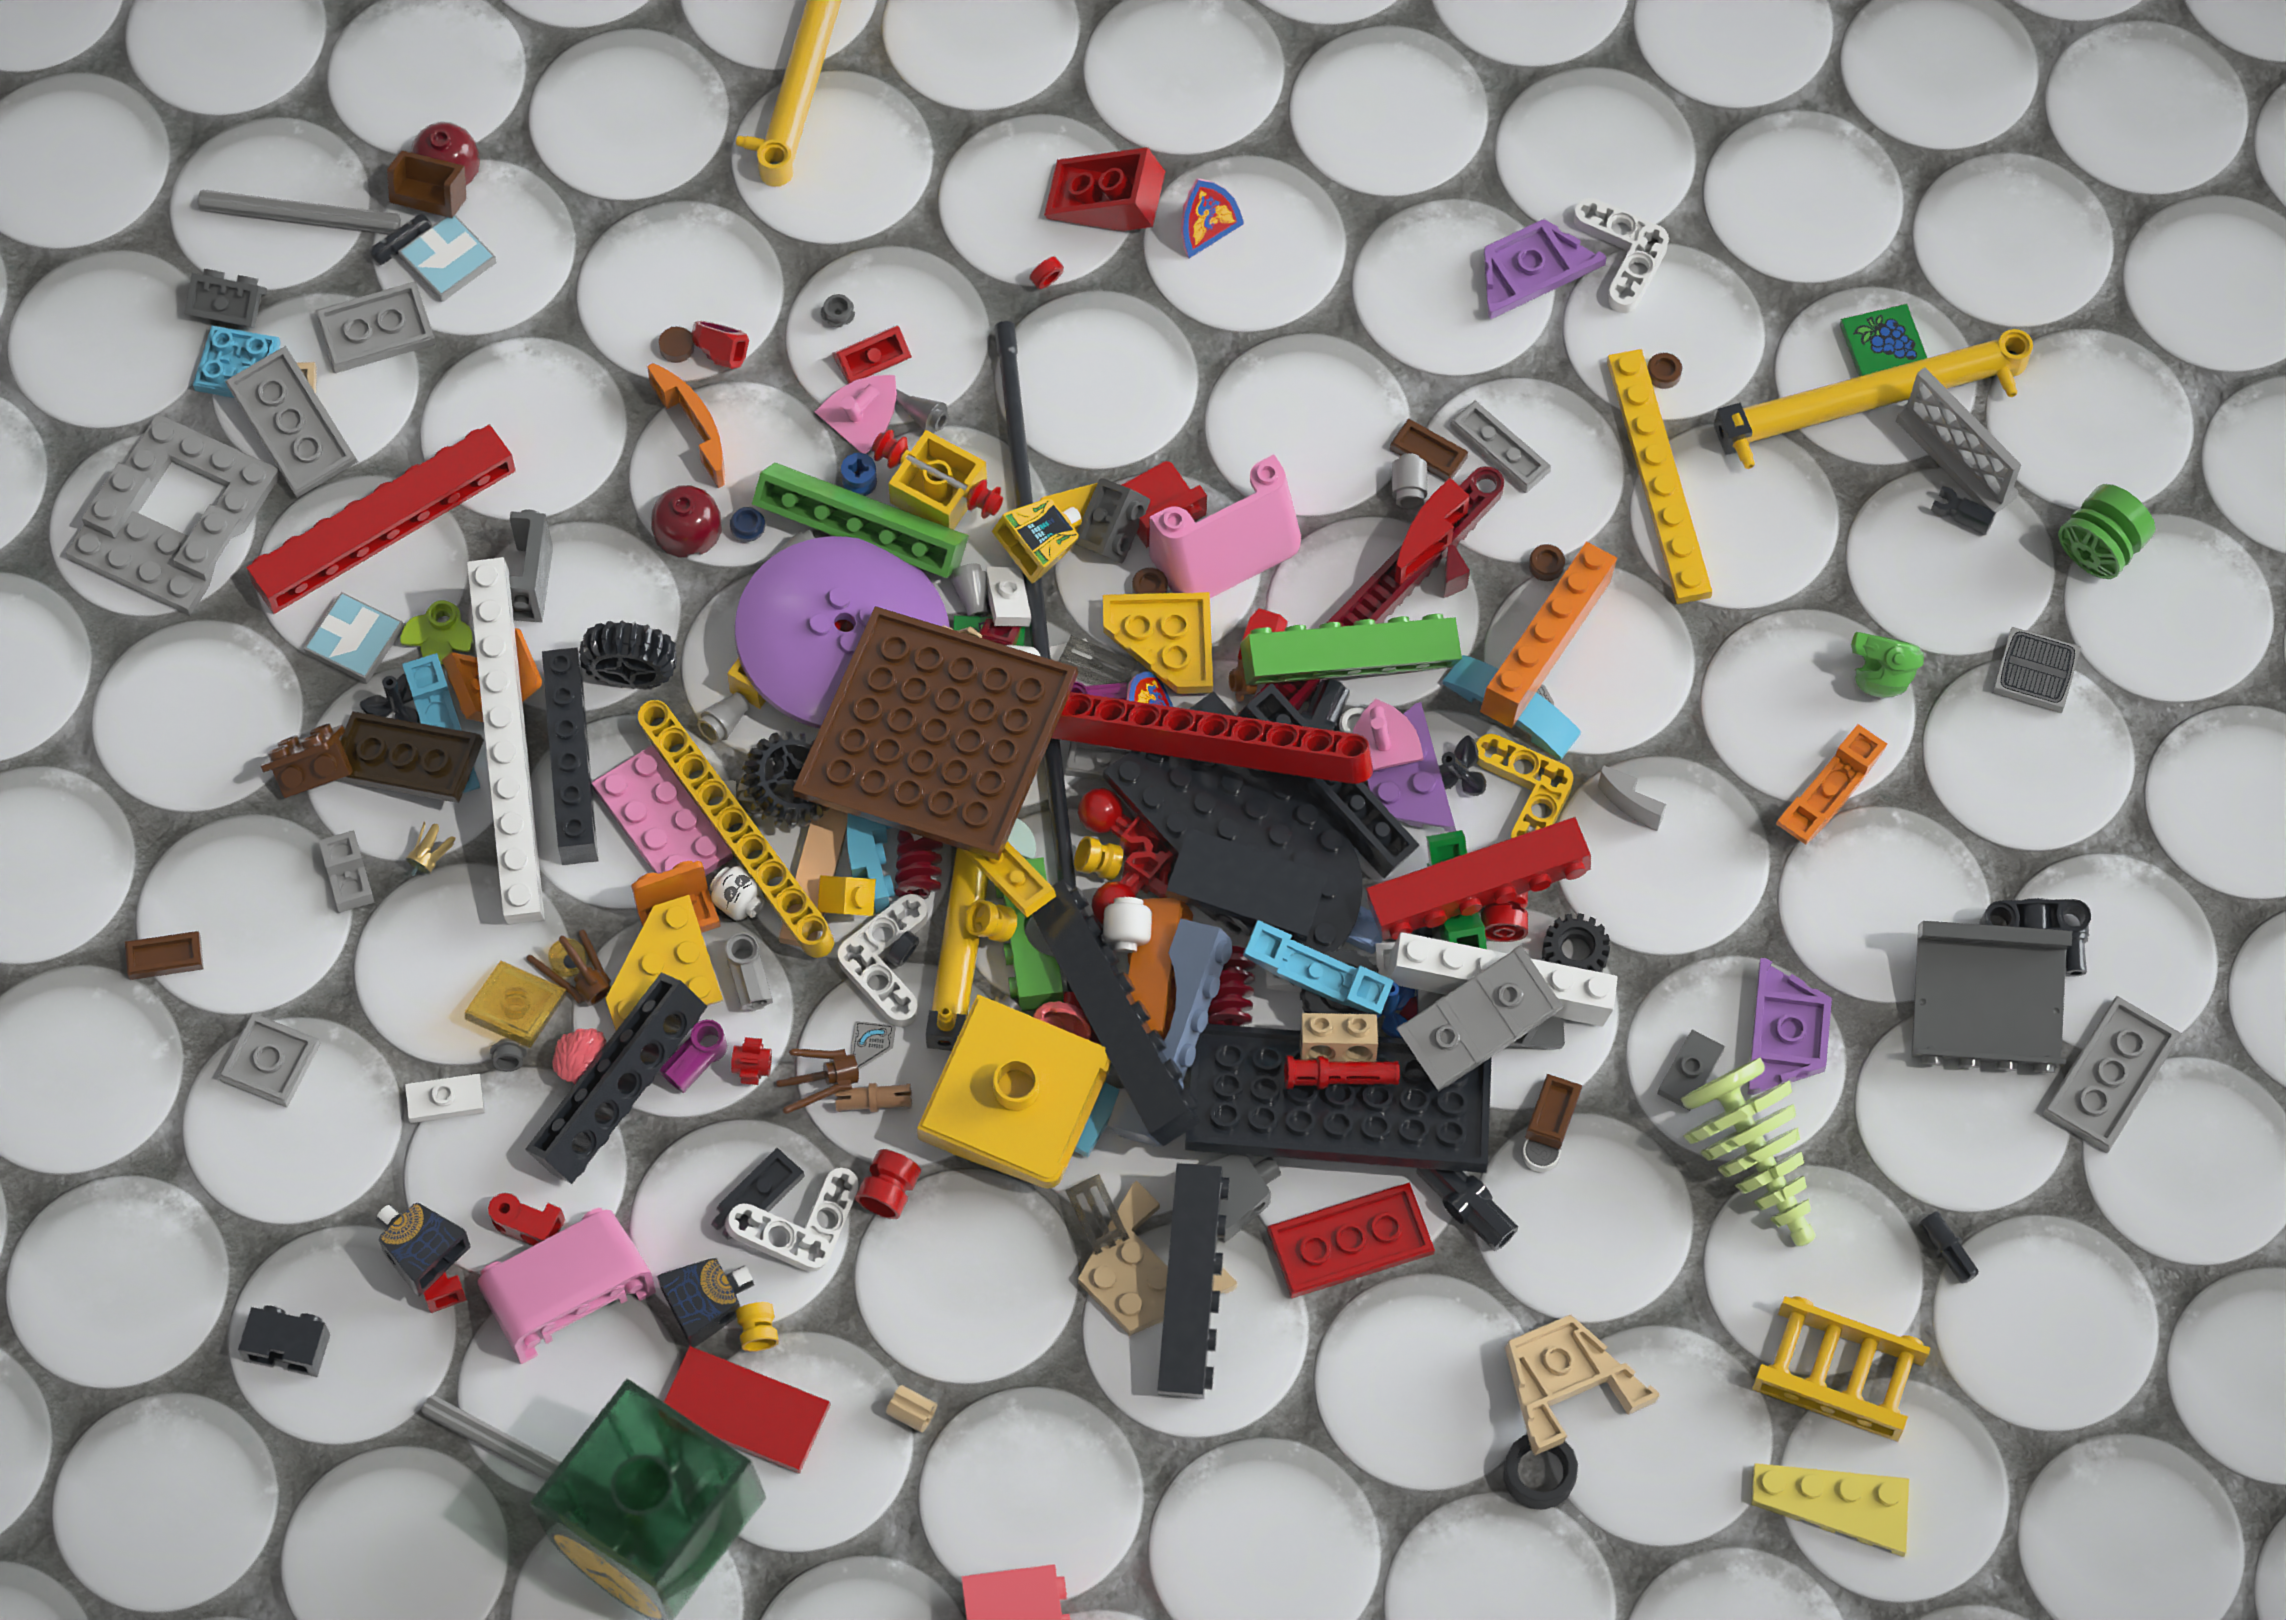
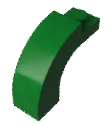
M1462 830L1426 836L1429 858L1427 867L1467 854L1465 835ZM1478 912L1468 916L1460 914L1448 918L1445 923L1438 926L1442 941L1487 949L1485 926Z

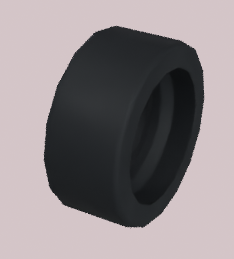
M1528 1434L1523 1435L1512 1444L1506 1455L1503 1478L1507 1490L1517 1502L1528 1508L1545 1510L1556 1507L1569 1497L1576 1483L1578 1462L1574 1450L1566 1441L1547 1450L1555 1454L1561 1461L1563 1478L1553 1490L1546 1492L1534 1491L1523 1484L1518 1474V1464L1521 1458L1529 1451H1532Z

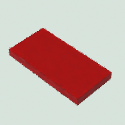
M1410 1182L1267 1226V1232L1291 1299L1435 1253V1248Z
M690 1346L658 1415L663 1420L800 1474L831 1404L828 1400Z

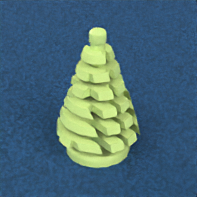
M1760 1057L1710 1081L1681 1098L1683 1105L1687 1109H1695L1716 1099L1720 1101L1725 1112L1702 1123L1683 1136L1690 1144H1694L1734 1125L1736 1132L1708 1146L1700 1153L1710 1161L1744 1145L1747 1152L1718 1167L1719 1172L1724 1177H1729L1755 1165L1758 1172L1745 1178L1735 1186L1743 1194H1746L1765 1185L1768 1193L1760 1196L1753 1202L1761 1210L1776 1205L1779 1213L1770 1219L1778 1227L1787 1224L1795 1245L1805 1246L1815 1238L1811 1225L1804 1218V1215L1811 1211L1809 1199L1798 1203L1794 1197L1795 1194L1807 1188L1805 1177L1803 1175L1787 1182L1783 1176L1804 1164L1802 1152L1790 1155L1778 1162L1773 1157V1155L1800 1140L1798 1128L1789 1130L1766 1142L1762 1136L1793 1119L1796 1116L1794 1104L1775 1111L1757 1121H1754L1752 1115L1791 1094L1790 1080L1746 1101L1740 1091V1087L1763 1073L1765 1066Z

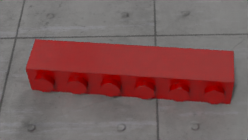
M1573 817L1366 888L1368 905L1382 941L1390 938L1397 940L1400 932L1411 934L1413 930L1425 926L1428 928L1437 927L1445 923L1448 918L1460 914L1463 916L1475 914L1483 906L1495 902L1498 904L1510 902L1518 894L1530 890L1532 892L1545 890L1553 882L1565 878L1567 880L1580 878L1588 870H1591V853L1577 819Z

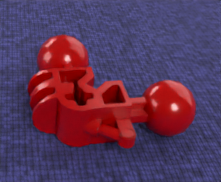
M1096 788L1084 794L1078 804L1077 813L1080 822L1087 830L1096 834L1109 833L1111 831L1120 838L1119 846L1123 849V855L1127 857L1124 863L1122 880L1120 882L1105 883L1095 891L1092 897L1091 908L1097 920L1103 924L1105 908L1113 904L1114 899L1118 897L1136 898L1140 891H1143L1145 894L1151 891L1159 898H1167L1168 896H1165L1168 887V875L1171 873L1174 855L1138 816L1132 821L1123 814L1121 800L1115 792L1106 788Z

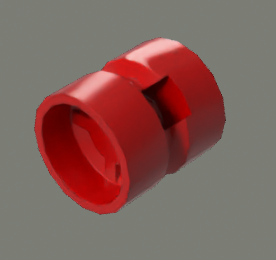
M1528 891L1518 894L1510 902L1504 904L1495 902L1482 907L1484 910L1481 912V920L1485 926L1486 939L1496 942H1513L1524 939L1528 935V912L1525 910L1528 906Z
M880 1149L877 1151L869 1167V1172L872 1176L863 1179L855 1198L861 1206L876 1215L888 1219H898L908 1201V1196L905 1192L906 1190L914 1189L921 1174V1168L914 1161L900 1153Z

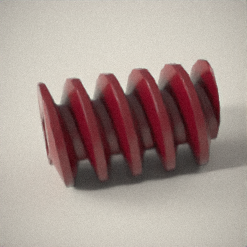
M900 830L897 834L899 844L896 849L898 855L896 868L898 871L895 875L897 885L894 892L900 898L908 894H914L926 899L931 892L941 889V883L934 880V878L940 877L942 870L933 865L942 862L943 857L941 854L936 853V851L943 848V843L925 837L914 841L909 832Z
M1232 945L1231 957L1224 964L1219 977V991L1212 998L1207 1011L1209 1016L1207 1022L1209 1024L1244 1026L1252 1023V1016L1245 1012L1253 1009V1002L1245 998L1254 995V989L1246 984H1251L1255 981V975L1248 971L1253 970L1256 963L1243 955L1245 951L1243 947Z

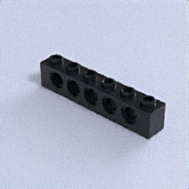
M578 647L542 651L557 844L562 865L597 862L599 859L584 684Z
M1272 683L1251 700L1238 715V717L1312 727ZM1288 774L1304 791L1309 793L1345 832L1352 845L1383 879L1401 865L1420 846L1363 782L1351 784Z
M661 972L525 1150L552 1175L573 1184L586 1170L587 1164L600 1147L608 1141L610 1134L623 1117L631 1111L633 1104L642 1092L654 1081L655 1075L668 1058L674 1055L678 1045L695 1024L699 1022L701 1015L708 1006L682 981Z

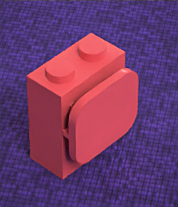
M1055 1564L962 1576L967 1620H1070L1069 1614L1061 1613L1060 1600L1067 1599L1065 1578L1064 1576L1057 1577Z

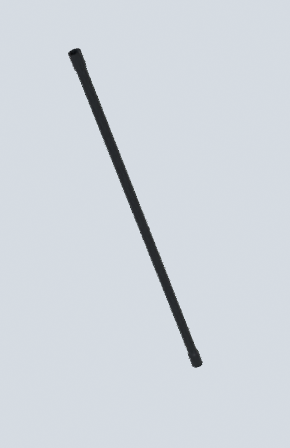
M1002 321L995 324L994 330L997 354L1000 359L1016 509L1032 504L1033 497L1017 364L1018 348L1015 324L1010 321ZM1023 573L1031 613L1029 626L1031 647L1038 650L1041 657L1051 659L1042 577L1032 584ZM1051 738L1044 754L1057 881L1063 879L1074 889L1077 886L1060 739ZM1067 981L1068 992H1073Z

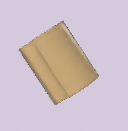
M900 1385L888 1404L886 1414L923 1432L935 1414L937 1403Z

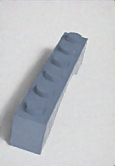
M1180 919L1168 952L1174 967L1177 989L1175 1011L1170 1030L1164 1041L1167 1048L1163 1050L1166 1059L1171 1058L1180 1069L1183 1077L1178 1081L1182 1088H1184L1183 1080L1187 1068L1193 1064L1195 1059V1046L1199 1034L1204 1031L1207 1025V1011L1211 1000L1219 991L1220 974L1232 953V939L1221 928L1185 919ZM1122 1088L1118 1093L1107 1126L1120 1137L1160 1147L1161 1144L1149 1134L1126 1089Z

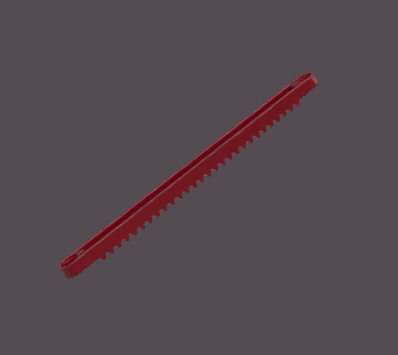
M1488 466L1477 468L1460 485L1470 496L1468 513L1453 524L1451 544L1457 547L1460 540H1464L1468 532L1475 529L1477 523L1502 497L1504 478L1499 470ZM1488 479L1494 482L1496 488L1492 492L1486 493L1480 491L1476 484L1480 480ZM1400 546L1326 623L1340 622L1341 627L1354 626V622L1364 619H1374L1375 624L1384 623L1386 617L1393 614L1395 608L1403 603L1406 596L1412 594L1416 586L1419 587L1423 579L1430 575L1434 567L1437 568L1443 558L1446 559L1448 546L1399 585L1395 581V574L1401 550ZM1322 679L1272 684L1299 711L1305 701L1308 702L1312 694L1316 692ZM1267 683V684L1257 693V695H1258L1259 693H1261V692H1262L1266 687H1268L1271 683Z

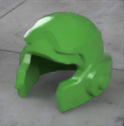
M1855 632L1851 642L1852 653L1862 655L1865 660L1863 667L1855 669V680L1859 688L1865 693L1879 698L1895 697L1904 693L1914 679L1917 669L1923 666L1924 653L1920 651V647L1908 642L1861 632Z

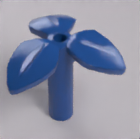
M1394 982L1380 1015H1377V1018L1382 1015L1385 1016L1381 1029L1387 1035L1393 1038H1403L1397 1027L1406 1023L1407 1019L1396 1013V1010H1402L1409 999L1414 997L1415 989L1398 986Z

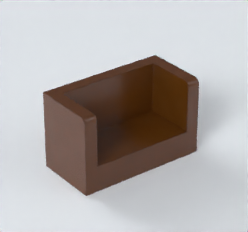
M401 150L387 169L389 203L453 218L467 199L465 166Z

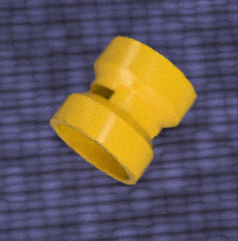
M1085 836L1079 842L1076 849L1074 868L1076 871L1086 874L1095 872L1099 878L1112 881L1121 869L1123 849L1121 846L1112 843L1103 845L1098 839Z
M979 899L974 901L967 910L965 925L971 935L983 938L988 937L990 940L1003 943L1008 941L1016 931L1017 915L1011 907L1000 904L995 905L993 902Z
M755 1302L743 1305L736 1310L738 1325L742 1326L743 1333L740 1335V1341L744 1351L767 1350L779 1343L777 1329L772 1326V1321L775 1318L773 1304Z

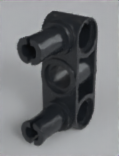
M2031 898L1995 901L1987 907L1979 921V925H1993L1990 921V916L1996 915L2002 917L2008 927L2072 931V946L2066 949L2065 975L2075 977L2083 976L2087 973L2085 943L2088 942L2091 911L2086 903L2081 900ZM2063 915H2074L2079 920L2080 926L2068 925Z

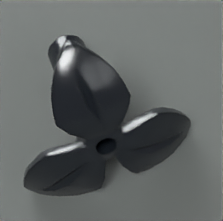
M405 673L397 678V680L393 676H386L383 679L382 684L387 698L375 695L362 700L359 704L366 714L388 717L394 712V719L416 723L420 721L415 708L404 706L405 703L413 700Z
M1466 735L1459 741L1454 754L1452 752L1443 754L1441 758L1443 764L1439 765L1445 789H1451L1458 779H1462L1463 792L1469 796H1479L1485 792L1487 783L1482 773L1469 771V768L1479 761L1477 745L1470 735Z

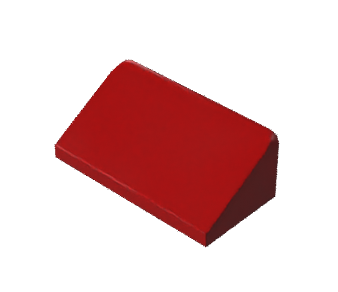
M899 325L890 327L832 353L848 384L912 358Z

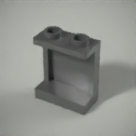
M530 509L522 510L521 512L512 511L510 512V523L516 549L518 551H526L523 575H509L514 621L543 623L553 551L547 517L544 513Z

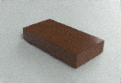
M1409 418L1390 444V450L1400 456L1403 454L1418 455L1426 461L1427 471L1444 481L1454 478L1468 458L1469 452Z
M199 931L125 941L127 974L130 980L204 969Z
M1547 1074L1525 1138L1561 1150L1583 1085Z

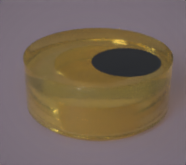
M567 938L586 965V954L583 946L578 941ZM560 941L555 942L548 953L551 969L562 977L577 975L580 972L567 954Z

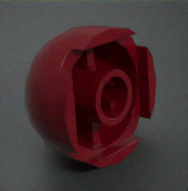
M438 122L430 124L422 129L412 142L411 153L465 166L466 185L471 183L478 173L480 157L476 142L466 129L454 123Z
M691 485L677 486L667 490L656 500L651 513V530L657 545L667 554L679 558H688L687 554H695L697 552L701 555L708 552L717 543L721 535V513L714 498L705 490Z

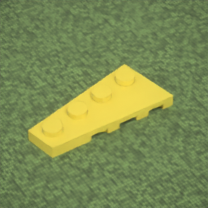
M1754 1464L1751 1505L1797 1521L1804 1520L1819 1525L1820 1529L1832 1533L1836 1531L1857 1538L1858 1542L1870 1546L1874 1544L1891 1550L1893 1554L1905 1557L1907 1550L1909 1478Z

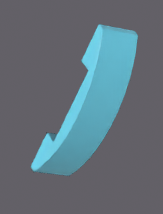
M437 653L403 663L404 672L421 724L462 731ZM474 767L463 793L481 788Z
M1462 655V659L1450 670L1443 679L1442 684L1471 703L1474 699L1482 703L1486 688L1499 669L1478 659ZM1537 692L1515 723V725L1532 735V743L1560 761L1581 735L1580 729L1569 718Z
M1259 920L1256 922L1243 954L1246 958L1276 976L1319 996L1364 1012L1381 1014L1394 980L1362 966L1356 969L1291 940L1292 935Z

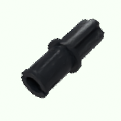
M1939 1211L1928 1215L1920 1222L1919 1226L1937 1249V1257H1943L1959 1282L1967 1283L1979 1274V1270L1961 1246L1963 1240L1960 1237L1956 1238Z

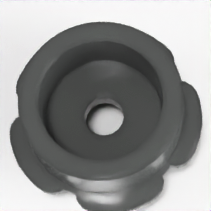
M842 294L831 295L825 300L824 306L821 308V316L823 320L828 321L830 326L842 327L843 324H849L854 319V304L848 297Z
M504 1038L491 1046L490 1054H492L491 1058L495 1068L509 1072L521 1068L523 1057H526L527 1050L517 1040Z

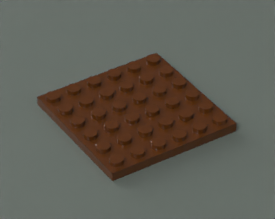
M875 606L794 785V797L999 861L1076 681L1078 669L1068 664Z

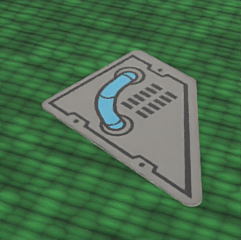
M855 1022L851 1054L856 1058L858 1070L893 1048L895 1025Z

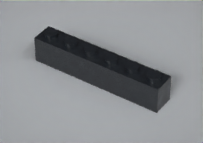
M1177 1163L1157 1388L1158 1395L1204 1399L1205 1389L1212 1390L1214 1367L1207 1366L1208 1351H1216L1217 1329L1210 1328L1211 1313L1219 1314L1220 1291L1213 1289L1215 1275L1222 1276L1223 1253L1217 1252L1218 1237L1225 1238L1227 1215H1220L1221 1200H1228L1230 1177H1223L1222 1166Z

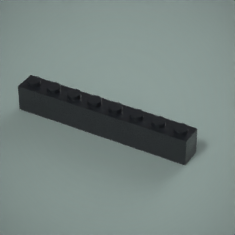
M1062 879L1052 885L1056 897L1035 911L1032 916L1101 1045L1106 1048L1105 1052L1149 1134L1162 1146H1165L1201 1123L1195 1112V1109L1199 1107L1198 1102L1188 1088L1183 1090L1178 1080L1183 1075L1171 1058L1166 1059L1163 1050L1167 1046L1156 1029L1151 1031L1147 1021L1151 1017L1140 1000L1135 1002L1131 995L1135 991V987L1124 971L1121 973L1118 971L1115 964L1120 962L1111 945L1109 943L1104 945L1100 938L1103 934V928L1094 915L1088 916L1085 907L1089 905L1086 897L1078 887L1072 889Z

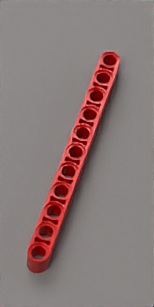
M1075 692L1070 693L1051 737L1054 739L1351 784L1365 782L1373 774L1368 740L1358 734Z

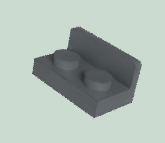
M205 268L203 275L191 274L184 314L255 328L261 294L266 295L267 288L257 285L258 279L237 275V281L224 279L225 272Z
M1100 477L1082 518V523L1078 527L1077 533L1079 538L1075 544L1122 564L1131 549L1132 542L1138 531L1139 518L1146 514L1150 499L1130 488Z

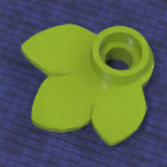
M446 600L434 602L427 609L426 614L411 618L406 623L400 638L402 645L421 646L423 657L437 653L441 665L443 664L442 659L451 653L453 649L460 652H468L473 640L470 627L461 621L458 607ZM442 616H447L450 618L448 621L443 623L437 622L438 619Z

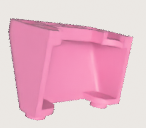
M1275 455L1258 462L1251 469L1250 483L1256 493L1196 523L1191 515L1180 507H1169L1150 516L1149 557L1156 568L1161 570L1167 577L1168 586L1172 593L1210 592V598L1293 557L1300 549L1301 533L1286 474Z
M595 1208L583 1216L582 1221L502 1263L496 1261L482 1269L481 1276L477 1282L482 1295L520 1364L538 1356L535 1346L541 1339H544L546 1344L553 1341L551 1334L618 1299L622 1304L628 1301L626 1294L634 1293L638 1300L641 1301L656 1293L652 1274L614 1213L611 1210H603L602 1208Z

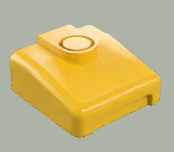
M977 994L918 1124V1140L1042 1188L1056 1187L1064 1176L1109 1074L1111 1061L1105 1052L1106 1048Z

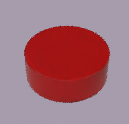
M1050 257L1041 262L1031 272L1029 279L1038 289H1044L1062 275L1064 266L1057 257Z

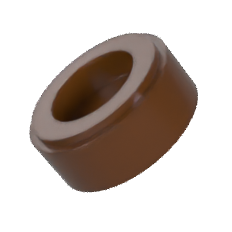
M679 326L670 327L663 331L659 337L660 353L666 360L674 363L689 359L694 352V342L690 331Z
M1658 353L1649 360L1647 368L1653 386L1669 389L1678 384L1681 379L1682 364L1675 355Z
M1543 544L1532 551L1529 559V570L1535 578L1541 581H1553L1563 573L1565 556L1558 547Z
M1152 567L1143 568L1133 577V594L1167 593L1168 591L1167 577L1159 569Z

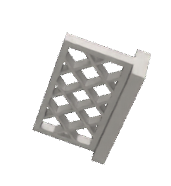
M1924 367L1917 373L1907 408L1897 415L1896 422L1977 504L1998 513L2017 498L2019 491L2014 485L2021 464Z

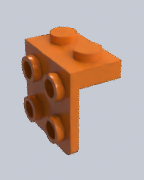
M515 628L523 703L541 687L542 679L521 630ZM451 652L442 659V662L448 674V681L453 686L459 700L460 709L466 719L483 722L477 657Z
M701 861L680 862L666 872L645 874L631 885L642 927L653 906L686 895L690 896L701 933L721 927L719 917L711 900Z

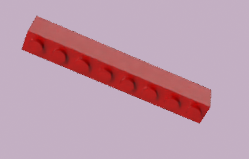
M490 424L482 429L472 430L463 440L451 447L447 446L440 449L431 459L422 464L411 466L402 476L391 482L382 483L373 493L361 500L350 502L345 506L344 510L334 516L319 520L312 529L300 536H293L287 539L281 547L271 553L258 556L252 564L246 567L251 583L272 613L276 614L514 473L516 469L512 453Z

